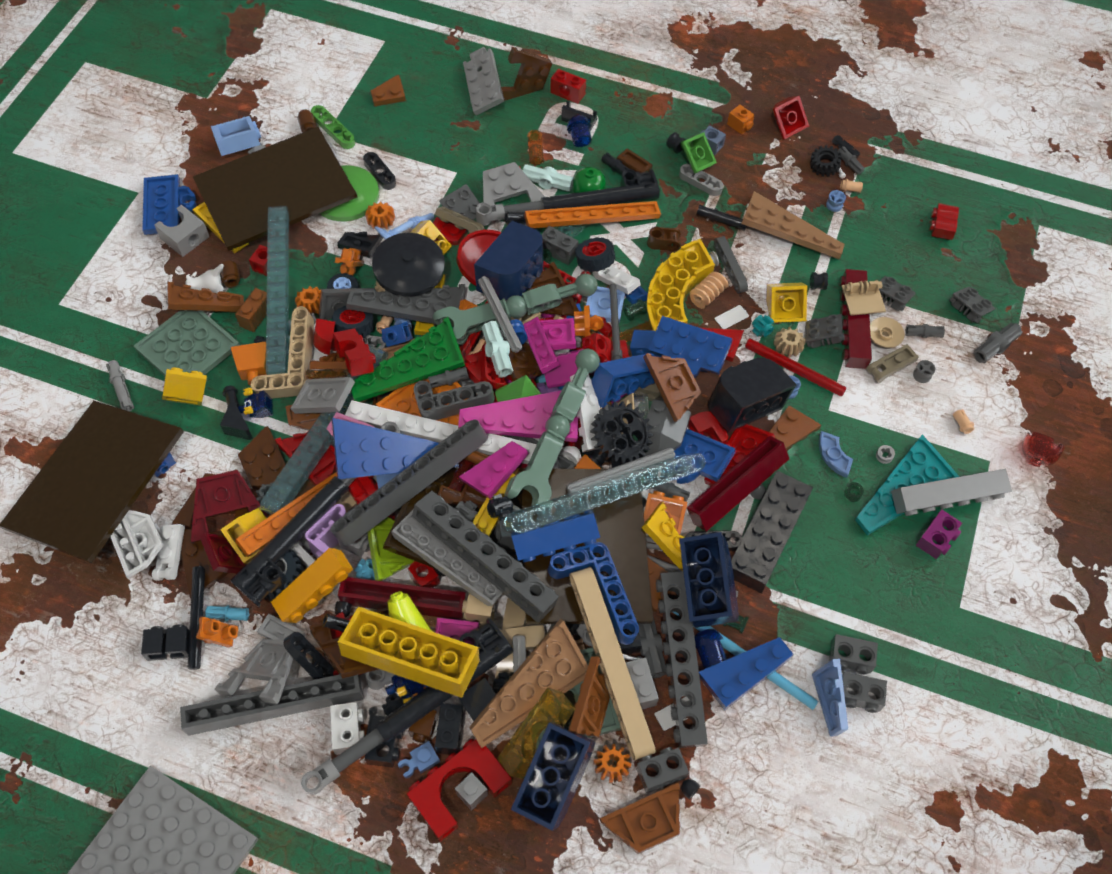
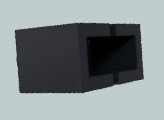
M177 624L167 629L161 626H154L151 629L143 630L141 655L147 661L167 660L168 653H170V659L188 658L189 629L187 626Z

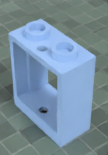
M250 116L211 126L221 156L260 145L259 138H261L259 129L256 122L251 121Z

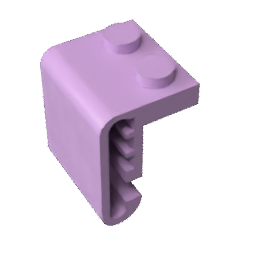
M342 504L334 505L305 533L311 552L317 559L328 548H334L339 543L330 529L334 522L346 514L345 507Z

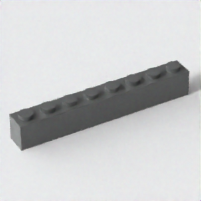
M340 675L286 685L278 704L263 702L259 697L262 691L183 706L180 707L181 729L190 736L363 700L361 679L359 675L343 679Z

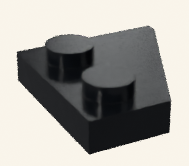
M345 232L338 241L337 246L339 249L354 248L361 250L360 255L370 258L383 237L379 233L378 235H367V232Z

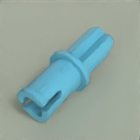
M230 605L226 607L207 606L205 616L210 619H224L225 622L229 620L248 621L249 608H234Z

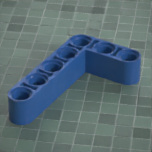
M596 542L553 555L548 566V573L552 578L561 579L568 577L570 573L588 567L592 568L618 641L624 645L631 644L639 632V626L607 546ZM593 553H599L602 557L598 558ZM579 558L582 560V563H576L573 559ZM554 564H560L563 568L557 569L554 567ZM605 571L609 576H603L600 572ZM608 590L615 591L617 595H610L608 593ZM615 610H622L624 615H618ZM623 629H629L632 635H626Z

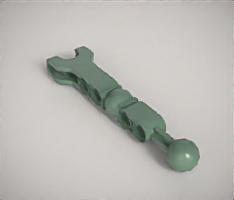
M586 273L578 276L575 283L557 288L555 284H547L522 293V297L514 295L508 298L507 301L505 299L499 301L509 321H511V317L517 319L525 316L526 313L530 315L555 308L562 303V298L577 293L583 297L591 296L597 290L598 284L593 275ZM489 303L467 310H460L449 306L433 314V320L437 325L441 324L447 316L449 317L458 346L464 345L470 334L482 331V326L485 323L496 321L498 324Z
M583 349L576 355L575 364L578 369L572 382L568 381L561 390L551 417L546 421V431L542 433L525 471L512 477L505 490L504 495L509 499L516 497L522 489L528 490L533 498L531 510L537 514L544 511L551 498L552 490L548 478L563 446L565 437L570 432V423L573 422L586 394L582 386L588 373L596 371L599 367L600 358L592 349Z

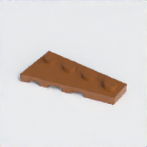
M167 281L168 309L237 312L244 303L243 295L223 291L213 293L210 289L206 288L196 290L191 289L190 285L185 284L182 287L174 286V282Z

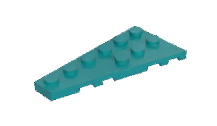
M922 434L859 513L855 521L868 536L904 514H897L891 491L901 487L956 478L959 475Z

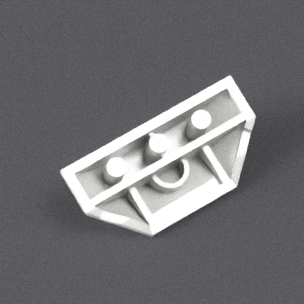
M129 510L110 536L127 578L147 568L163 547L152 517L137 511Z

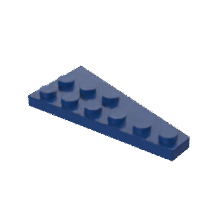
M331 418L338 479L400 473L439 444V442Z

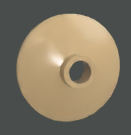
M880 317L870 323L871 340L876 345L883 348H894L903 342L905 331L898 321L888 317Z

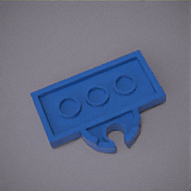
M178 174L144 178L142 227L144 235L156 234L157 230L154 224L158 221L167 227L179 225L180 215L177 207L183 205L190 212H193V209L197 206L195 194L190 188L186 186L180 187Z
M662 316L648 350L661 356L685 359L694 378H696L701 369L717 375L720 374L733 340L730 337Z
M687 429L682 445L674 450V459L663 462V469L669 480L673 478L672 474L675 471L683 472L677 476L676 480L679 484L692 482L699 475L717 482L736 451L731 446Z

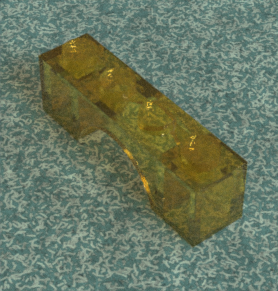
M548 687L497 759L510 776L524 779L536 753V743L541 732L547 727L549 722L564 726L575 711L576 707L562 692Z

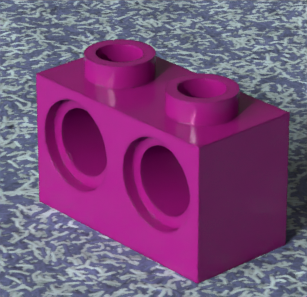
M941 509L916 546L935 559L940 554L945 556L951 548V545L948 544L950 540L955 541L960 535L961 531L958 529L962 522Z

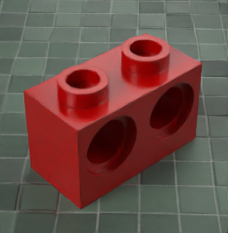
M593 333L582 338V349L594 350L600 358V363L612 361L611 339L599 333ZM595 371L588 374L594 376Z

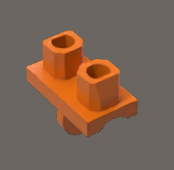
M354 248L342 249L341 257H336L335 263H342L340 266L341 273L353 276L356 272L355 267L363 266L364 261L359 260L361 250Z
M589 305L584 306V311L574 312L575 336L586 337L591 335L590 329L598 331L604 325V321L600 316L593 315L590 317Z
M206 617L199 618L197 639L204 640L208 644L214 643L228 648L233 646V639L237 638L238 626Z

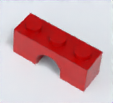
M355 328L333 333L334 348L340 358L345 357L346 368L351 377L374 372L373 364H376L375 355L370 352L368 344L364 343L362 335H359Z

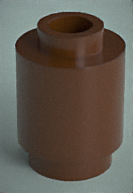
M301 110L298 113L297 119L302 133L317 127L314 115L309 110Z
M229 260L222 262L221 264L224 265L223 271L220 272L222 283L229 288L236 287L240 281L237 264Z

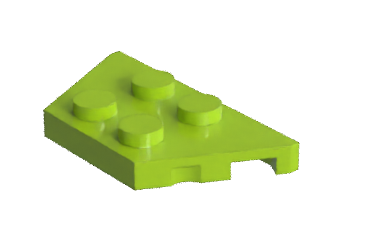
M386 517L367 532L375 581H382L409 567L414 562L411 559L383 549V545L395 522L389 517Z

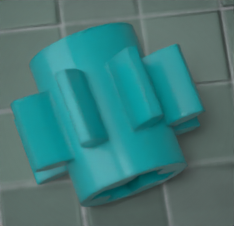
M759 315L752 322L754 327L752 332L757 337H762V335L767 337L774 330L772 325L774 320L769 315H764V317Z

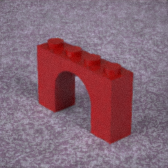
M476 739L467 741L463 745V750L457 754L454 752L445 759V764L440 768L435 767L427 773L428 777L422 782H415L408 789V799L440 842L458 828L457 822L441 801V790L449 777L460 772H472L482 781L494 798L512 784L511 777L487 746L481 748Z

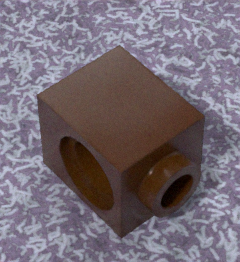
M436 710L431 711L409 727L408 732L412 740L419 743L432 741L438 720Z

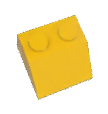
M803 283L767 284V308L769 316L774 320V323L806 321L807 285Z

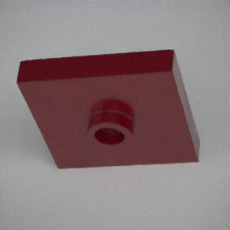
M203 533L200 536L213 571L237 574L245 566V563H243L225 536L211 533Z

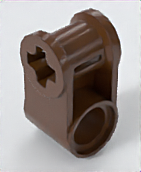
M652 227L649 231L647 245L654 250L677 251L681 247L679 242L681 232L677 228Z

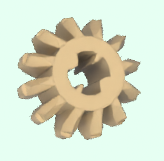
M789 327L786 330L782 328L780 332L776 333L774 346L777 352H781L783 355L786 354L790 358L792 355L797 357L803 351L805 338H803V333H798V329L792 330Z

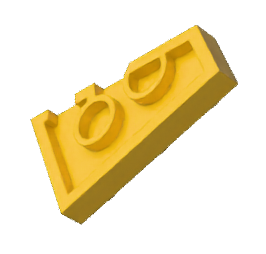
M662 502L656 507L641 528L673 563L683 571L679 539L684 537L678 534L674 527L676 523L673 518L668 517L665 512L667 507Z

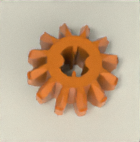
M381 201L379 204L374 202L373 206H368V210L365 213L367 223L373 229H375V226L387 229L395 221L394 209L392 206H389L388 202L384 204Z
M310 285L308 289L302 287V292H297V297H295L296 307L303 306L310 314L314 312L319 315L321 290L317 286L313 289Z
M612 744L611 750H609L608 746L604 745L603 752L597 751L596 755L598 758L594 759L593 762L594 765L598 766L595 769V773L603 772L600 779L603 781L608 776L610 784L613 783L614 777L618 782L622 781L621 775L627 777L629 774L627 769L631 768L632 765L627 761L630 755H622L624 752L623 747L618 751L615 750L616 744ZM609 760H613V763L616 761V767L608 766Z

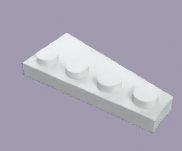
M575 374L572 375V376H570V381H571V382H572V380H573ZM589 374L582 386L586 394L576 414V417L580 418L581 427L578 428L579 435L583 437L584 444L581 445L582 452L601 449L600 447L594 448L597 441L591 440L595 436V434L590 433V430L595 428L591 423L595 420L594 416L597 413L599 414L598 411L601 408Z

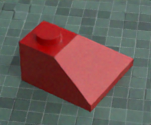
M800 96L788 97L776 103L773 107L783 140L809 127Z

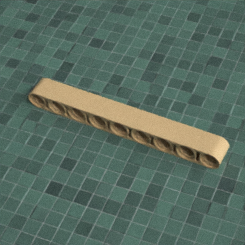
M591 567L570 573V582L596 657H599L601 660L599 666L602 674H604L606 686L629 753L634 761L654 754V742L595 574Z

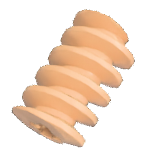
M711 272L690 291V299L693 304L698 308L704 309L705 305L708 306L711 301L715 300V297H718L724 289L728 288L727 279L718 272Z

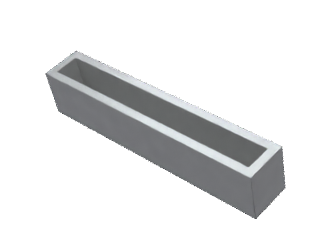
M1006 469L901 487L891 492L897 514L905 513V516L918 514L917 510L922 509L923 513L935 511V507L938 506L941 509L953 507L954 503H958V506L971 504L970 500H975L976 503L988 501L987 497L991 496L993 500L1004 498V494L1012 492Z

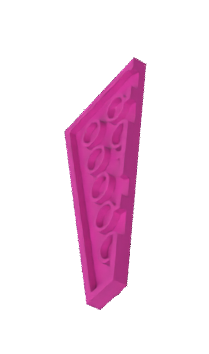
M561 391L460 409L458 429L468 421L476 419L488 434L540 439L542 433L546 431V421L551 417ZM576 416L573 422L570 423V432L564 441L576 442L578 439V418Z

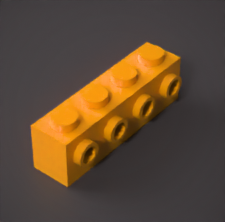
M328 548L271 602L282 622L297 623L301 621L310 609L315 608L324 596L330 594L339 582L344 581L353 568L341 550Z

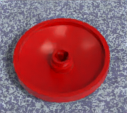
M478 230L468 234L460 242L456 255L457 265L462 275L473 285L476 286L474 264L502 232Z

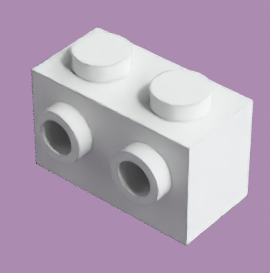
M357 702L330 706L332 750L335 755L343 753L365 737V732L361 730L360 722H364L363 709H359Z

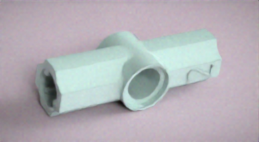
M525 165L523 168L526 176L544 189H551L552 187L565 191H571L574 177L557 173L552 167L548 166L542 169Z
M489 321L482 326L486 340L485 353L487 357H491L496 374L499 377H506L513 372L509 358L510 345L508 341L503 340L496 321Z

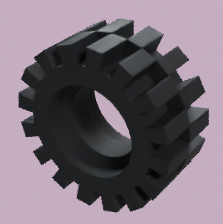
M825 145L824 148L819 146V150L816 148L812 152L810 168L813 173L816 172V175L821 174V177H824V174H827V177H829L830 173L835 175V172L839 171L842 155L837 148L833 149V146H830V148H827L828 145ZM828 159V160H830V161H832V162L824 163V162H821L820 160Z

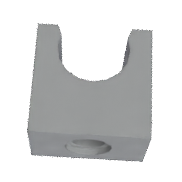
M183 205L177 207L182 220L179 225L167 227L158 221L154 226L160 239L184 257L210 236L205 223Z

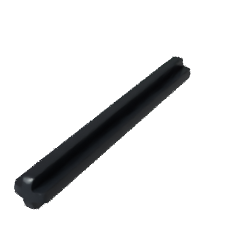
M195 566L192 569L187 665L190 670L200 669L202 640L197 639L196 636L199 631V618L203 617L205 568L202 566Z

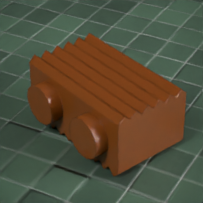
M254 288L235 314L240 327L255 332V329H257L261 321L267 316V313L273 308L267 292Z

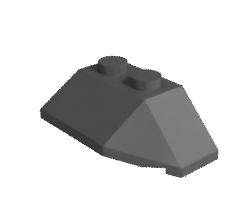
M662 396L653 399L646 418H649V421L646 423L647 426H652L648 432L653 434L648 439L653 443L648 446L650 450L645 453V456L667 448H673V450L679 448L682 445L691 412L686 410L681 419L674 422Z

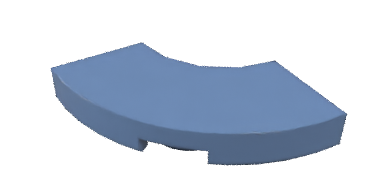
M821 431L818 444L823 460L834 472L847 478L853 459L846 456L839 445L840 437Z

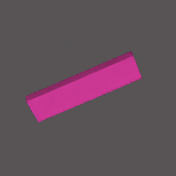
M536 317L524 323L527 340L542 374L560 366L539 318Z

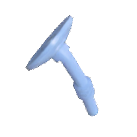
M429 213L421 217L409 218L407 222L389 231L377 226L374 228L384 239H387L409 228H415L420 221L433 220L434 214Z

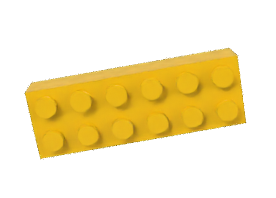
M359 606L338 640L341 656L461 698L480 661L479 647Z

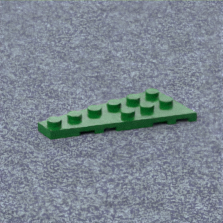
M447 316L443 319V322L438 326L428 329L429 332L422 337H417L403 346L387 361L385 359L381 361L380 365L374 369V372L362 374L355 379L351 389L354 401L360 402L428 379L429 376L445 373L446 370L451 371L465 366L449 317Z

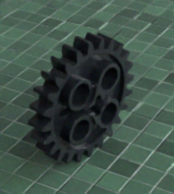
M624 401L619 406L617 402H614L612 405L607 404L598 411L599 414L597 413L594 416L595 420L591 423L595 427L590 430V433L595 434L591 440L597 441L594 448L600 447L599 455L605 453V460L611 457L613 464L617 460L622 465L625 461L628 463L644 457L645 453L650 450L648 446L653 443L648 439L653 436L652 433L648 432L652 426H647L646 424L649 418L643 419L645 413L639 414V407L633 410L632 403L626 407ZM622 417L626 418L628 424L624 423ZM606 425L611 427L612 432L607 430ZM632 434L637 437V441L632 438ZM616 442L621 445V449L617 448Z

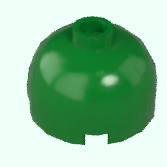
M585 167L576 173L573 180L574 193L606 189L605 176L597 168Z

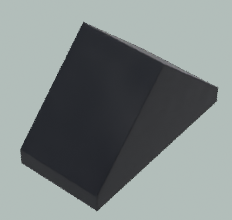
M231 401L220 423L224 434L247 440L253 439L235 401Z

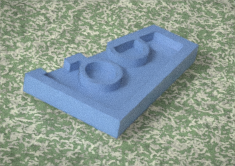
M832 659L812 674L830 737L838 736L848 730L840 659Z

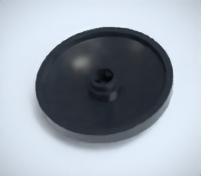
M400 233L385 239L379 244L373 254L372 269L376 281L386 291L398 296L412 297L427 293L438 285L444 274L445 261L442 250L432 239L418 233Z

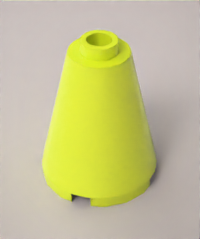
M400 591L390 596V599L387 601L389 617L432 631L408 594H403Z

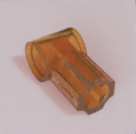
M532 130L528 133L529 162L533 165H540L544 162L542 133L538 130Z

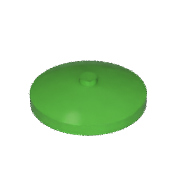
M343 165L341 167L357 193V198L319 213L327 219L339 222L353 221L364 217L368 206H373L374 202L377 204L379 199L378 184L370 172L357 166Z

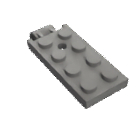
M485 47L470 53L471 61L463 62L472 109L475 115L504 102L494 54L490 48L486 50Z

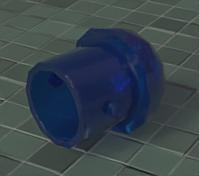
M584 115L573 116L567 124V131L571 134L573 144L576 147L587 146L592 141L590 133L592 125L590 120Z
M707 629L694 636L695 647L704 669L727 660L720 642L723 637L718 631Z

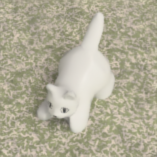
M220 264L215 269L208 270L195 278L186 275L185 285H190L191 289L201 290L202 288L210 289L213 293L224 291L220 275L224 265Z

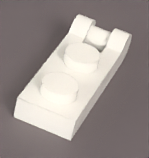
M613 266L598 272L593 271V276L608 285L616 284V289L626 294H630L640 286V279Z
M181 524L163 525L161 534L163 547L158 552L156 568L152 571L153 580L160 581L164 578L174 580L177 577L185 526Z

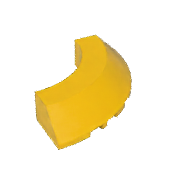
M701 238L681 246V249L675 253L672 252L669 258L657 268L650 282L647 295V312L653 331H656L662 316L688 323L683 302L688 293L713 272L715 267Z

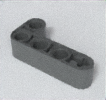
M419 381L414 386V394L421 417L432 420L457 415L460 409L491 404L495 400L493 387L486 381L434 395L431 385L427 381Z

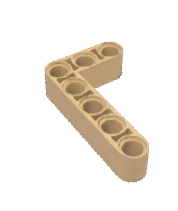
M303 306L295 308L292 312L287 373L257 376L251 381V388L262 399L298 396L306 379L311 377L310 361H312L314 319Z

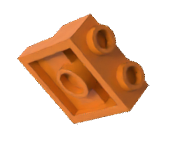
M653 491V494L648 493L643 515L644 523L656 507L664 502L667 507L665 512L669 518L674 519L676 523L674 527L680 535L688 502L684 501V498L680 496L664 497L665 493Z

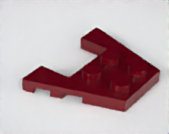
M238 470L196 479L191 543L201 541L200 536L203 533H209L205 519L208 517L248 508L249 512L260 508L265 517L268 518Z

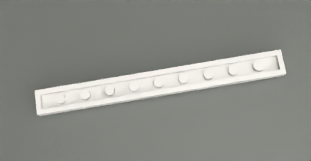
M351 400L345 414L380 429L384 423L391 421L398 425L401 434L439 443L458 430L457 425ZM486 433L488 435L487 441L475 451L492 455L513 441L527 449L529 454L522 463L528 464L536 444Z

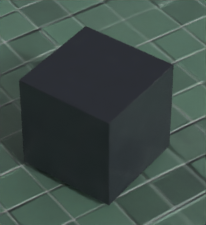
M486 678L466 690L462 698H458L474 722L496 696V693Z

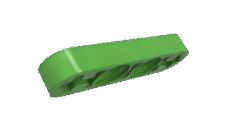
M321 105L311 108L315 122L342 148L351 149L355 146L353 134L326 108ZM326 121H332L330 124H324ZM335 130H341V131H342V132L337 133V134L334 133Z

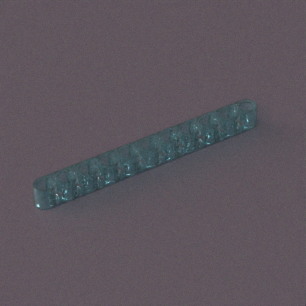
M287 206L268 207L267 375L282 374L288 371L289 212Z
M369 345L370 352L375 355L376 364H373L375 369L380 365L381 361L387 360L388 353ZM361 375L353 376L351 378L355 380ZM352 391L348 394L343 407L338 413L346 414L351 400L354 401ZM336 412L321 413L260 503V510L272 515L293 501L334 440L326 428Z
M699 453L683 454L510 513L504 518V527L510 532L524 533L699 472L705 467L706 460ZM642 476L644 477V482H643V483L641 482V477H642ZM625 481L627 483L626 489L623 486ZM607 488H609V495H608V496L606 495V489H607ZM591 493L592 499L589 502L588 495ZM573 499V501H574V506H573V508L571 509V508H570V501ZM553 506L556 507V512L554 515H552L551 509ZM534 512H537L538 517L534 522L532 516ZM516 518H518L519 525L517 528H515L513 524Z

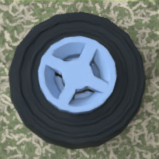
M347 273L337 274L330 278L327 283V289L359 288L357 279Z

